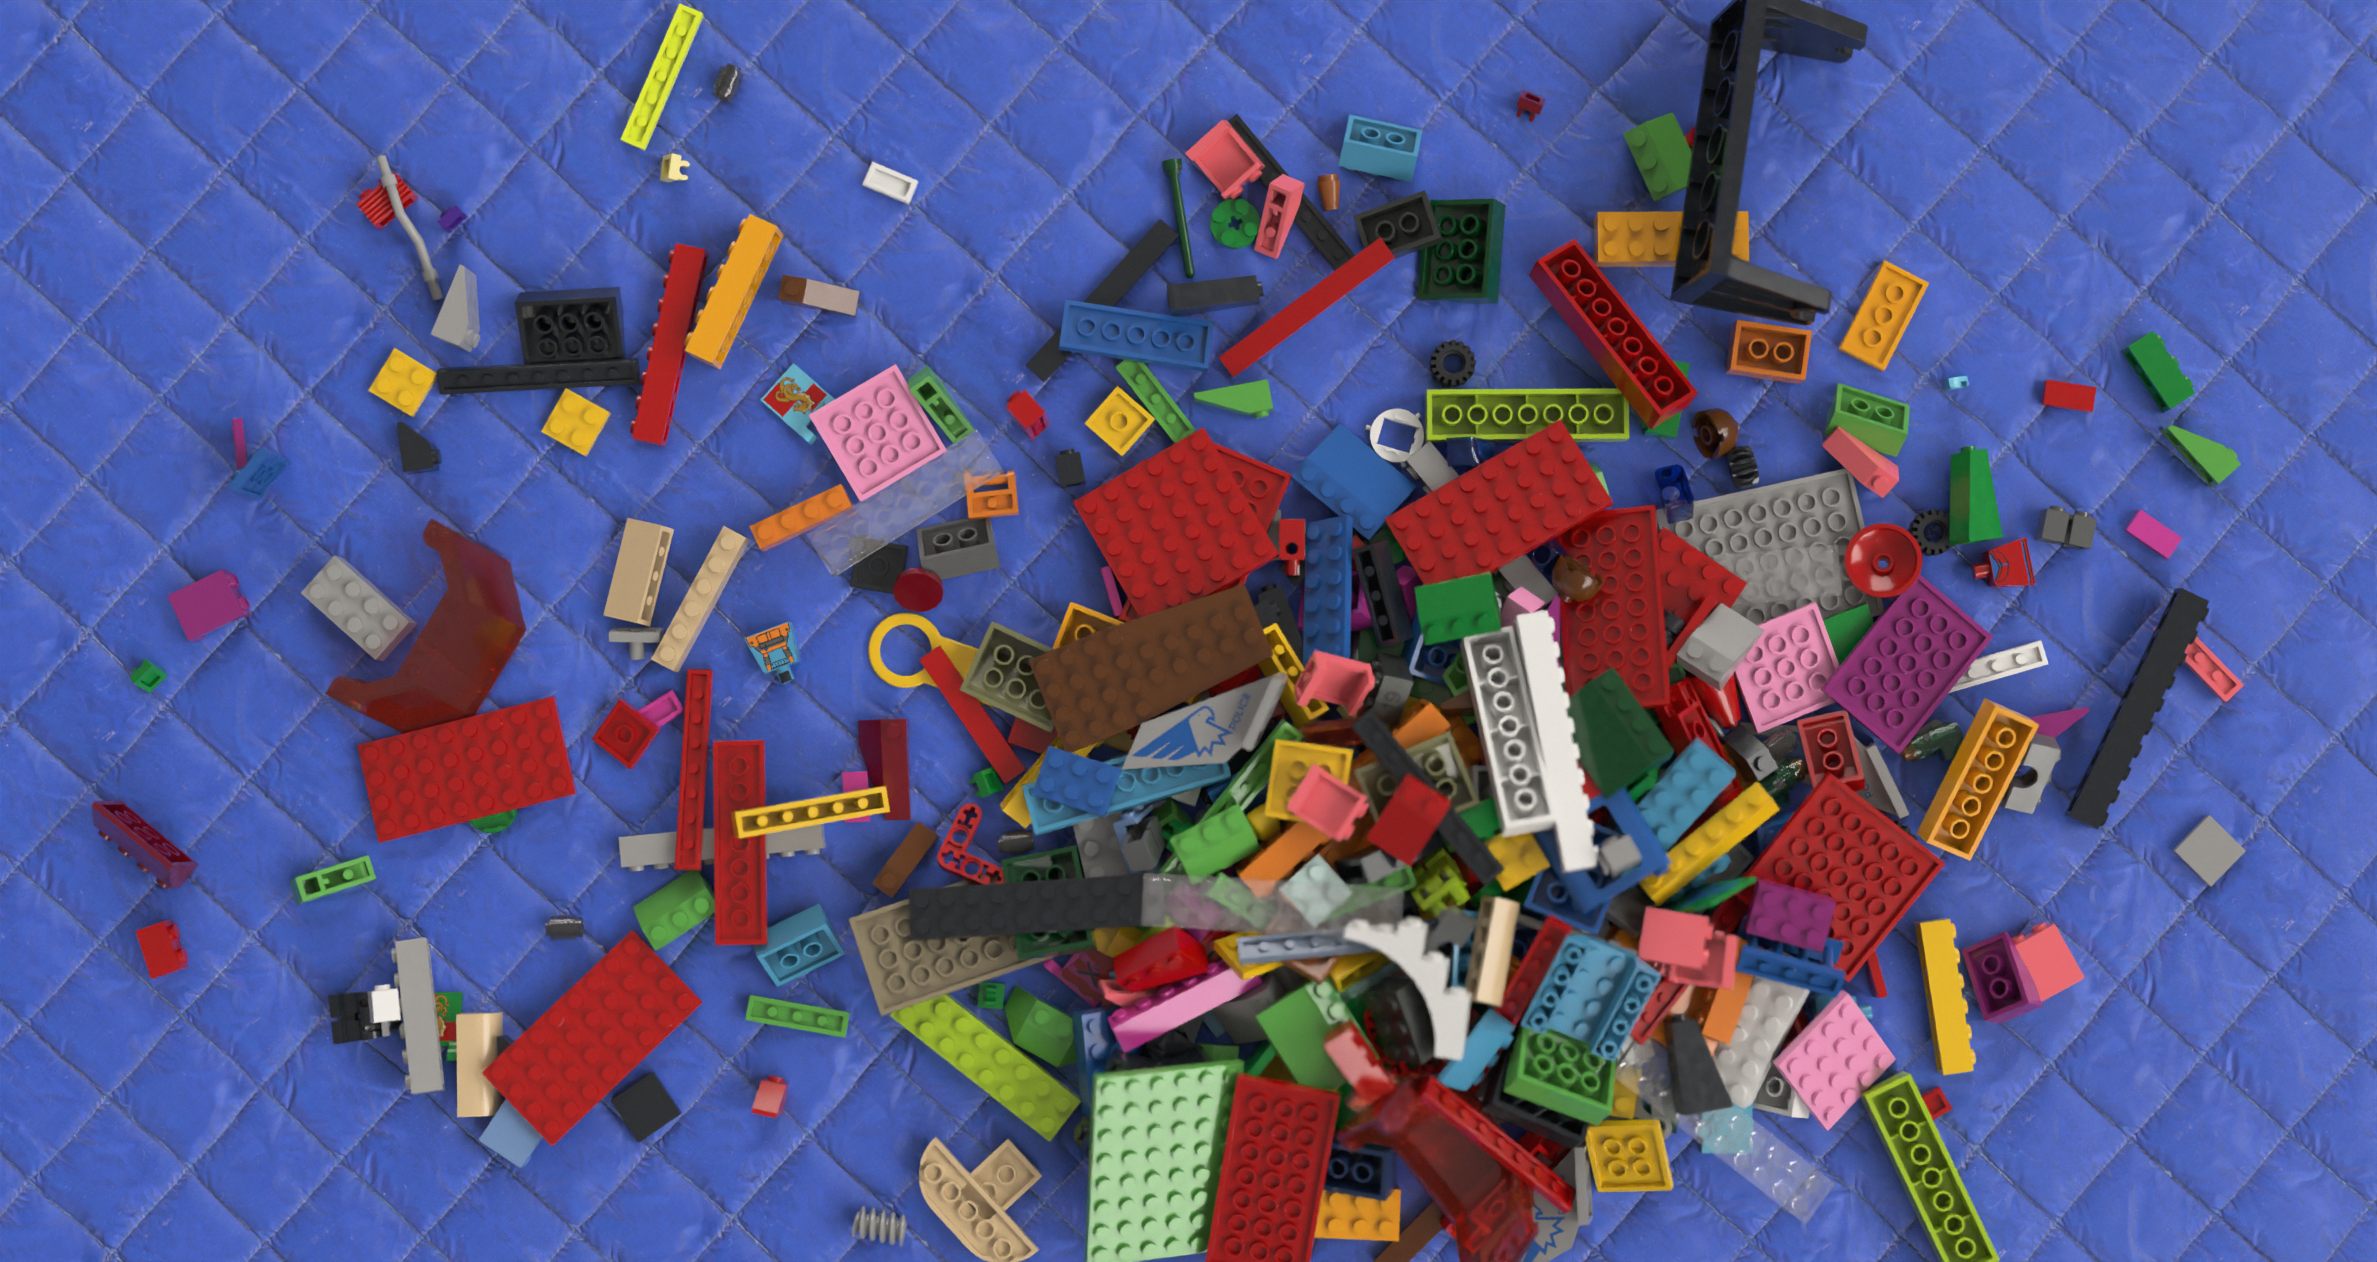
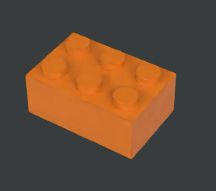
M1736 320L1731 327L1725 374L1801 384L1806 379L1812 331Z

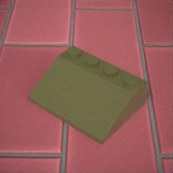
M991 621L960 690L1052 733L1055 727L1028 661L1053 649L998 622Z
M1450 731L1405 749L1442 795L1452 800L1451 805L1457 812L1480 803ZM1380 761L1354 771L1362 794L1368 798L1366 803L1369 805L1368 810L1374 825L1400 786Z

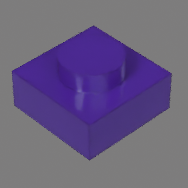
M455 205L453 208L449 207L444 210L440 215L441 219L437 222L450 234L468 216Z

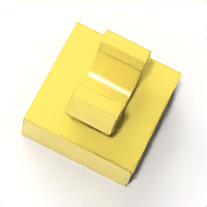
M672 153L663 156L660 181L669 183L688 179V176L682 175L679 169L680 167H689L690 163L681 161V155Z

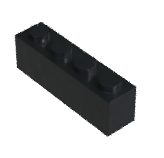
M1388 539L1352 549L1378 648L1414 638Z

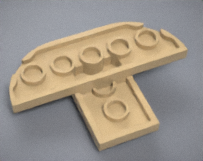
M935 1137L925 1149L919 1169L921 1192L935 1214L973 1254L988 1262H1020L1039 1251L1034 1242L1005 1212L1043 1176L1039 1170L1007 1138L980 1165L969 1173L946 1146Z

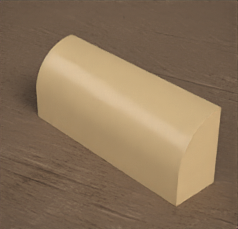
M627 518L604 616L650 627L674 529Z
M1482 896L1465 983L1466 992L1472 993L1471 1001L1501 1007L1520 909L1519 903L1498 897Z
M503 1012L457 1014V1117L493 1116L503 1104L504 1096L489 1082L482 1072L498 1058L497 1037L503 1035Z

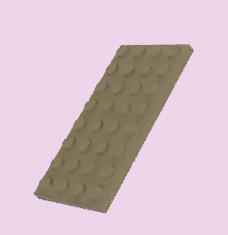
M986 873L983 874L990 878L991 884H994L996 881L1000 882L998 874H995L994 877H990ZM963 880L945 887L968 886L975 884ZM909 899L849 918V923L880 1016L1058 957L1051 956L1018 960L1014 935L912 942L910 936Z

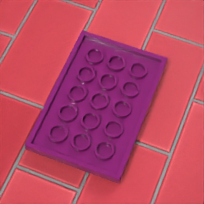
M1919 575L1910 589L1895 596L1820 690L1844 710H1847L1854 719L1893 752L1900 754L1991 641L1993 636L1923 576Z

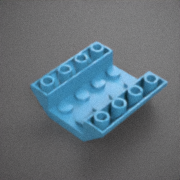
M1587 934L1566 936L1526 1011L1521 1025L1545 1034L1547 1029L1551 1028L1588 1043L1591 1053L1614 1062L1661 975L1632 952Z

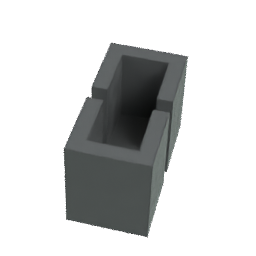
M2050 506L2049 509L2047 508L2040 512L2035 540L2056 545L2060 542L2062 546L2083 551L2091 549L2097 519L2090 518V514L2087 512L2074 511V515L2065 512L2063 507Z
M1157 816L1143 818L1138 823L1132 824L1128 835H1126L1121 845L1132 872L1152 870L1156 867L1161 856L1160 854L1163 852L1167 839L1161 834L1163 830Z

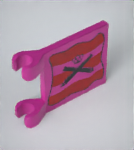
M1097 949L1073 954L1063 968L1053 959L1044 961L1043 964L1046 969L1057 976L1093 1008L1102 1000L1101 989L1098 985L1100 973Z

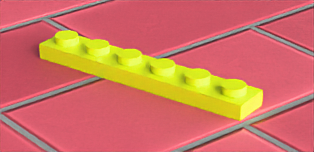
M679 3L620 139L622 142L643 151L646 150L704 15L702 12Z

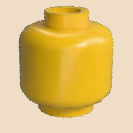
M1261 804L1246 815L1256 839L1262 842L1269 840L1282 830L1280 822L1282 819L1264 816L1266 804Z

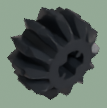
M1749 446L1734 447L1726 455L1727 467L1733 485L1736 488H1747L1757 484L1759 473L1752 449Z

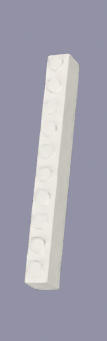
M1547 610L1516 615L1514 623L1526 686L1557 816L1554 832L1562 873L1591 869L1596 866V861H1599V852L1597 846L1592 845L1591 836L1594 835L1592 820H1588L1586 810H1589V801L1587 794H1583L1581 784H1584V775L1582 769L1577 767L1576 759L1579 758L1578 745L1572 742L1571 733H1574V723L1572 718H1568L1566 711L1570 704L1567 692L1563 693L1561 683L1565 682L1563 668L1558 667L1556 659L1560 657L1559 646L1557 642H1553L1551 633L1555 632L1553 617H1548Z

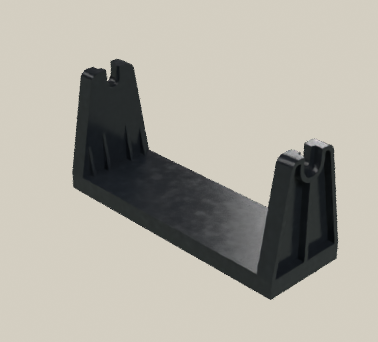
M1732 0L1711 20L1670 300L1797 325H1810L1815 322L1816 313L1826 315L1830 312L1832 298L1830 290L1750 264L1732 255L1761 49L1834 63H1844L1852 58L1853 49L1860 51L1865 47L1868 32L1866 24L1802 0Z

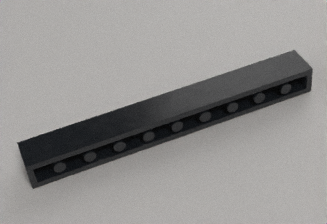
M2176 588L2071 800L2065 816L2093 829H2098L2099 826H2103L2109 816L2107 809L2110 803L2114 804L2120 794L2118 787L2121 781H2125L2130 774L2131 767L2129 765L2131 760L2139 755L2142 749L2140 742L2143 736H2147L2153 727L2151 720L2155 712L2158 713L2165 700L2162 697L2166 689L2170 690L2176 679L2173 675L2177 667H2181L2187 657V654L2184 652L2188 644H2192L2198 634L2196 628L2199 622H2203L2208 615V600L2183 588Z

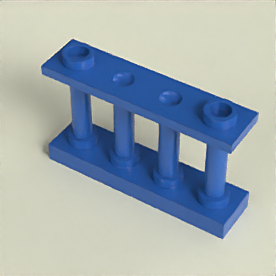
M1743 916L1736 936L1746 940L1747 946H1742L1736 963L1737 972L1838 997L1845 978V971L1833 968V964H1837L1844 941L1827 937L1823 952H1818L1747 933L1743 927L1746 916ZM1757 944L1771 947L1772 952L1758 949ZM1783 951L1797 954V959L1783 955ZM1808 957L1823 961V965L1808 962Z

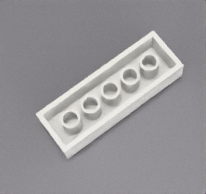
M1783 952V955L1792 957L1791 955ZM1754 976L1730 1044L1720 1043L1713 1055L1714 1062L1730 1099L1736 1105L1743 1109L1752 1105L1810 990Z

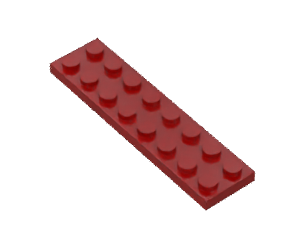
M765 740L713 741L715 945L768 944L766 834L735 838L731 812L766 806Z

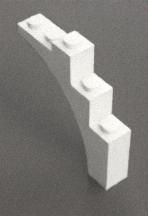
M1412 917L1401 920L1398 929H1394V926L1390 924L1368 925L1369 922L1365 920L1349 922L1345 927L1344 938L1363 942L1384 952L1399 963L1418 985L1426 999L1433 1019L1436 1036L1435 1056L1461 1060L1465 1050L1472 993L1466 992V989L1461 987L1446 989L1450 958H1444L1443 954L1437 952H1429L1428 955L1424 954L1428 924L1421 923V919Z

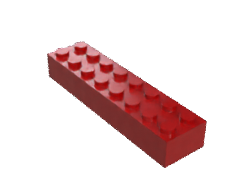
M1576 239L1569 241L1536 261L1529 273V277L1650 429L1660 425L1691 404L1698 394L1696 389Z

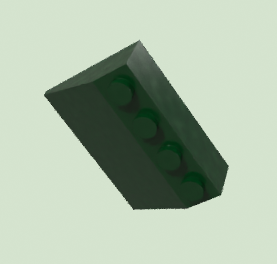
M1496 199L1430 200L1443 242L1421 250L1417 299L1470 304H1498L1506 205Z
M1613 667L1591 680L1569 698L1570 707L1566 708L1568 718H1572L1574 723V733H1571L1572 742L1578 745V761L1606 800L1671 758L1673 753L1672 747Z
M1076 845L1001 860L1005 883L1085 878L1079 849ZM1094 930L1014 935L1018 960L1068 955L1097 949Z

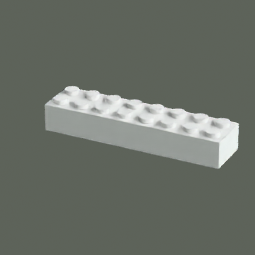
M1513 626L1503 627L1499 631L1461 638L1460 649L1502 837L1554 829L1557 816Z

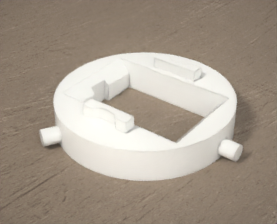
M1390 409L1381 413L1375 419L1372 426L1366 425L1365 430L1370 431L1372 449L1387 462L1401 463L1402 468L1406 467V460L1417 452L1423 444L1424 431L1419 421L1421 415L1419 413L1414 415L1404 409ZM1384 419L1416 428L1414 444L1411 445L1409 453L1377 444Z

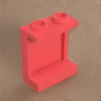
M1221 120L1185 153L1191 161H1195L1222 193L1221 196L1224 199H1229L1230 197L1235 199L1244 191L1242 187L1248 181L1251 183L1256 181L1263 174L1261 170L1265 167L1226 120Z
M1314 651L1294 686L1296 701L1298 705L1307 706L1310 699L1314 698L1342 705L1347 708L1348 716L1354 717L1357 710L1362 708L1368 691L1373 689L1375 677L1372 674L1371 664Z
M1313 764L1286 809L1331 838L1341 842L1343 838L1345 840L1349 839L1355 829L1352 823L1357 816L1362 818L1369 805L1365 803L1368 799L1365 795L1360 794Z
M1646 907L1638 957L1643 961H1654L1702 970V965L1708 964L1709 950H1706L1705 946L1706 940L1712 939L1714 924H1709V917Z
M2045 922L2031 928L2033 932L2025 936L2019 934L2011 938L2035 981L2041 1002L2085 978L2056 925L2046 924Z
M1712 935L1711 940H1706L1705 949L1709 950L1708 964L1702 965V970L1667 964L1665 976H1669L1671 983L1733 990L1738 936Z

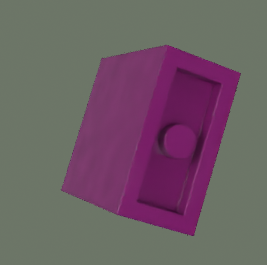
M221 569L168 595L189 641L198 642L206 638V634L241 617L247 618L251 616L248 610L251 608L250 603L245 595H241L238 586H240L239 580L233 572Z

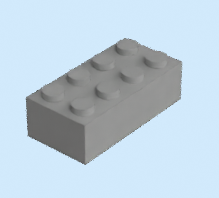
M336 555L301 592L303 596L375 660L384 661L417 624L343 557Z
M1123 811L1106 815L1105 818L1099 817L1073 825L1085 878L1129 875L1113 823L1120 818V814Z

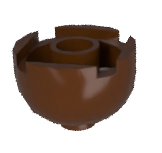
M1713 408L1699 411L1694 415L1692 429L1696 428L1698 437L1693 436L1698 451L1703 457L1720 458L1734 449L1739 438L1740 427L1729 412Z
M1560 555L1552 570V582L1559 591L1557 595L1571 603L1572 599L1581 602L1594 597L1602 587L1604 579L1598 573L1592 576L1591 572L1587 570L1590 567L1569 556L1564 558L1563 555Z

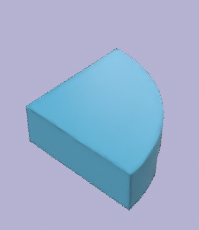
M1967 376L1948 378L1942 384L1943 389L1949 391L1968 387L1969 382Z

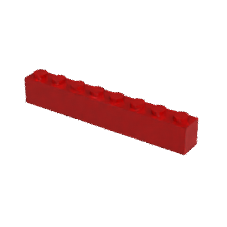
M676 243L675 249L670 250L668 263L671 264L669 274L666 273L663 280V288H666L664 298L661 297L659 299L657 307L660 316L658 322H654L652 336L655 338L653 346H649L646 360L649 361L648 369L643 371L641 377V385H644L642 395H638L635 408L638 410L637 418L632 420L630 426V434H633L632 438L636 441L666 447L687 355L685 351L687 346H684L687 335L692 332L709 257L706 249Z

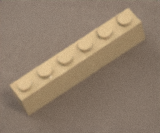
M723 526L652 657L653 661L672 671L679 672L750 541L749 539Z

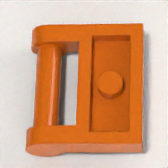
M1015 470L1007 471L1006 474L973 477V475L965 476L969 520L1019 515ZM1008 483L1009 489L974 493V487Z

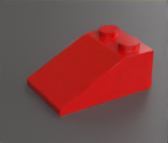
M1847 710L1797 720L1812 789L1815 788L1827 772H1830L1854 792L1866 790L1864 775Z
M1408 773L1366 839L1410 867L1450 807L1452 800Z

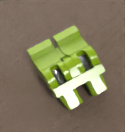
M1443 848L1423 859L1424 865L1428 870L1420 863L1411 869L1418 885L1410 889L1411 894L1422 909L1431 913L1435 918H1437L1443 908L1448 910L1444 903L1450 898L1458 906L1470 898L1465 889L1467 884L1459 874L1460 871L1457 863Z

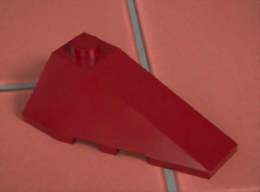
M909 719L859 720V748L873 787L886 786L890 812L883 813L885 820H911Z

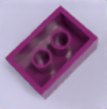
M1757 878L1743 927L1747 933L1823 952L1836 902L1829 896Z

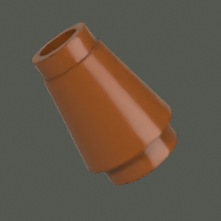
M1337 174L1318 176L1316 185L1324 211L1339 209L1341 180H1338Z

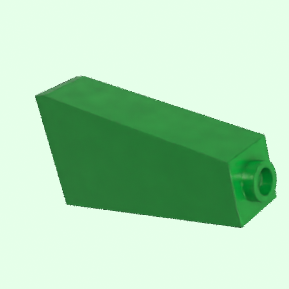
M1976 445L1960 448L1961 453L1951 455L1950 546L2003 538L1987 449L1976 450Z

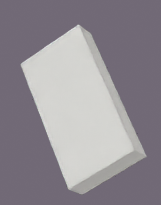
M872 162L862 185L909 205L919 182Z

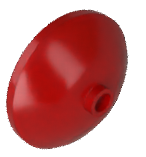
M1878 523L1863 528L1853 536L1845 552V570L1852 584L1864 594L1876 598H1891L1906 592L1916 582L1922 568V552L1918 542L1907 530L1894 524ZM1880 561H1886L1888 566L1886 568H1880L1878 566V563Z

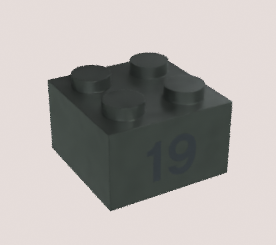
M1377 651L1374 660L1369 662L1372 674L1375 677L1374 687L1365 696L1363 706L1366 711L1371 709L1381 722L1398 725L1414 681L1406 657Z

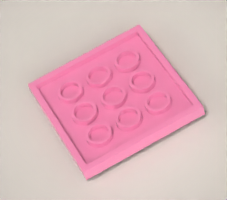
M896 364L809 415L860 502L947 451L917 399L910 392L909 386Z
M1809 603L1757 624V626L1764 629V632L1734 672L1755 733L1759 734L1835 703L1820 690L1837 670L1839 663L1817 603Z
M1842 990L1838 997H1835L1774 1060L1773 1064L1819 1125L1828 1131L1861 1097V1093L1865 1092L1896 1058L1851 996Z

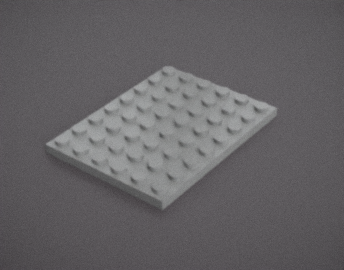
M1847 469L1656 510L1658 532L1662 527L1667 528L1747 583L1730 609L1756 625L1812 602L1817 603L1822 619L1864 602L1868 604L1872 617L1879 616L1884 611L1882 599L1866 595L1858 590L1848 578L1845 570L1846 548L1853 536L1865 528L1854 478Z

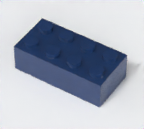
M1334 1131L1323 1190L1386 1201L1394 1191L1397 1142Z

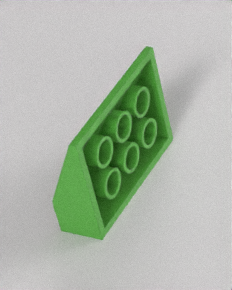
M1328 976L1321 985L1307 978L1254 1016L1291 1076L1299 1085L1332 1091L1349 1081L1342 1076L1338 1065L1327 1054L1323 1045L1325 1035L1350 1018L1378 1060L1380 1059Z
M1520 1024L1507 1067L1504 1092L1598 1126L1612 1112L1617 1058L1613 1062L1591 1053L1588 1043L1548 1028L1546 1033L1542 1034Z

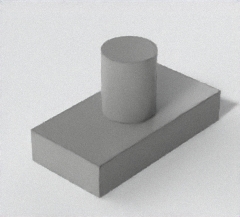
M613 627L609 631V642H629V659H644V642L660 643L664 636V628Z

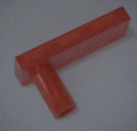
M1362 706L1361 709L1357 710L1356 717L1303 724L1304 743L1335 748L1365 744L1352 729L1351 725L1367 712L1366 709Z

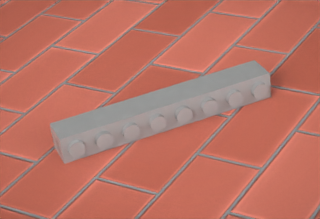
M1430 441L1406 460L1409 466L1406 469L1415 481L1417 479L1421 480L1425 485L1422 489L1426 495L1459 477ZM1526 554L1493 572L1495 576L1500 574L1505 580L1502 584L1510 594L1522 586L1544 601L1546 604L1543 610L1551 605L1555 596L1559 597L1557 595L1558 592Z
M824 823L767 833V859L770 858L769 853H779L780 857L795 856V851L805 850V855L820 854V849L826 848ZM714 828L704 829L702 849L704 865L714 864ZM677 832L619 837L621 867H628L629 872L643 871L644 865L653 864L654 869L669 868V863L675 862Z

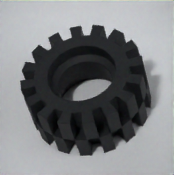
M1451 340L1450 342H1443L1435 349L1430 358L1429 368L1430 372L1432 371V377L1436 378L1439 384L1446 385L1445 387H1458L1461 384H1465L1475 370L1476 360L1474 359V352H1471V348L1468 345L1465 346L1464 342ZM1453 354L1461 359L1462 368L1459 372L1449 373L1444 369L1443 360L1446 356Z
M1933 509L1922 512L1909 524L1911 528L1908 529V532L1916 539L1922 554H1926L1925 556L1939 555L1952 548L1949 541L1950 515L1944 514L1942 510L1935 511ZM1929 523L1937 524L1942 531L1941 538L1937 542H1929L1924 537V528Z

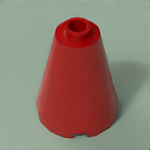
M1688 671L1686 676H1689L1703 707L1710 717L1716 721L1719 727H1724L1725 730L1737 726L1738 721L1741 719L1734 673L1722 690L1718 691Z

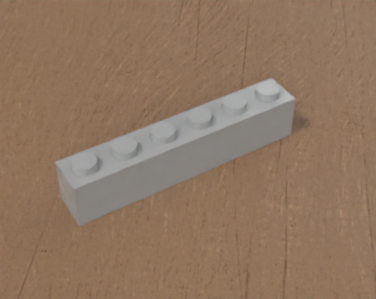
M424 937L395 941L396 948H392L391 952L393 963L398 965V973H394L396 989L400 988L401 993L399 1009L400 1014L403 1013L404 1024H400L401 1039H406L407 1048L402 1050L404 1065L408 1064L409 1074L405 1075L406 1089L411 1090L413 1095L445 1091L429 939Z

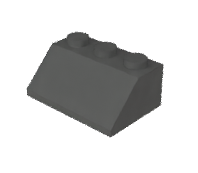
M964 518L916 529L922 568L926 572L931 573L932 571L936 573L941 580L1000 567L991 518L975 520Z

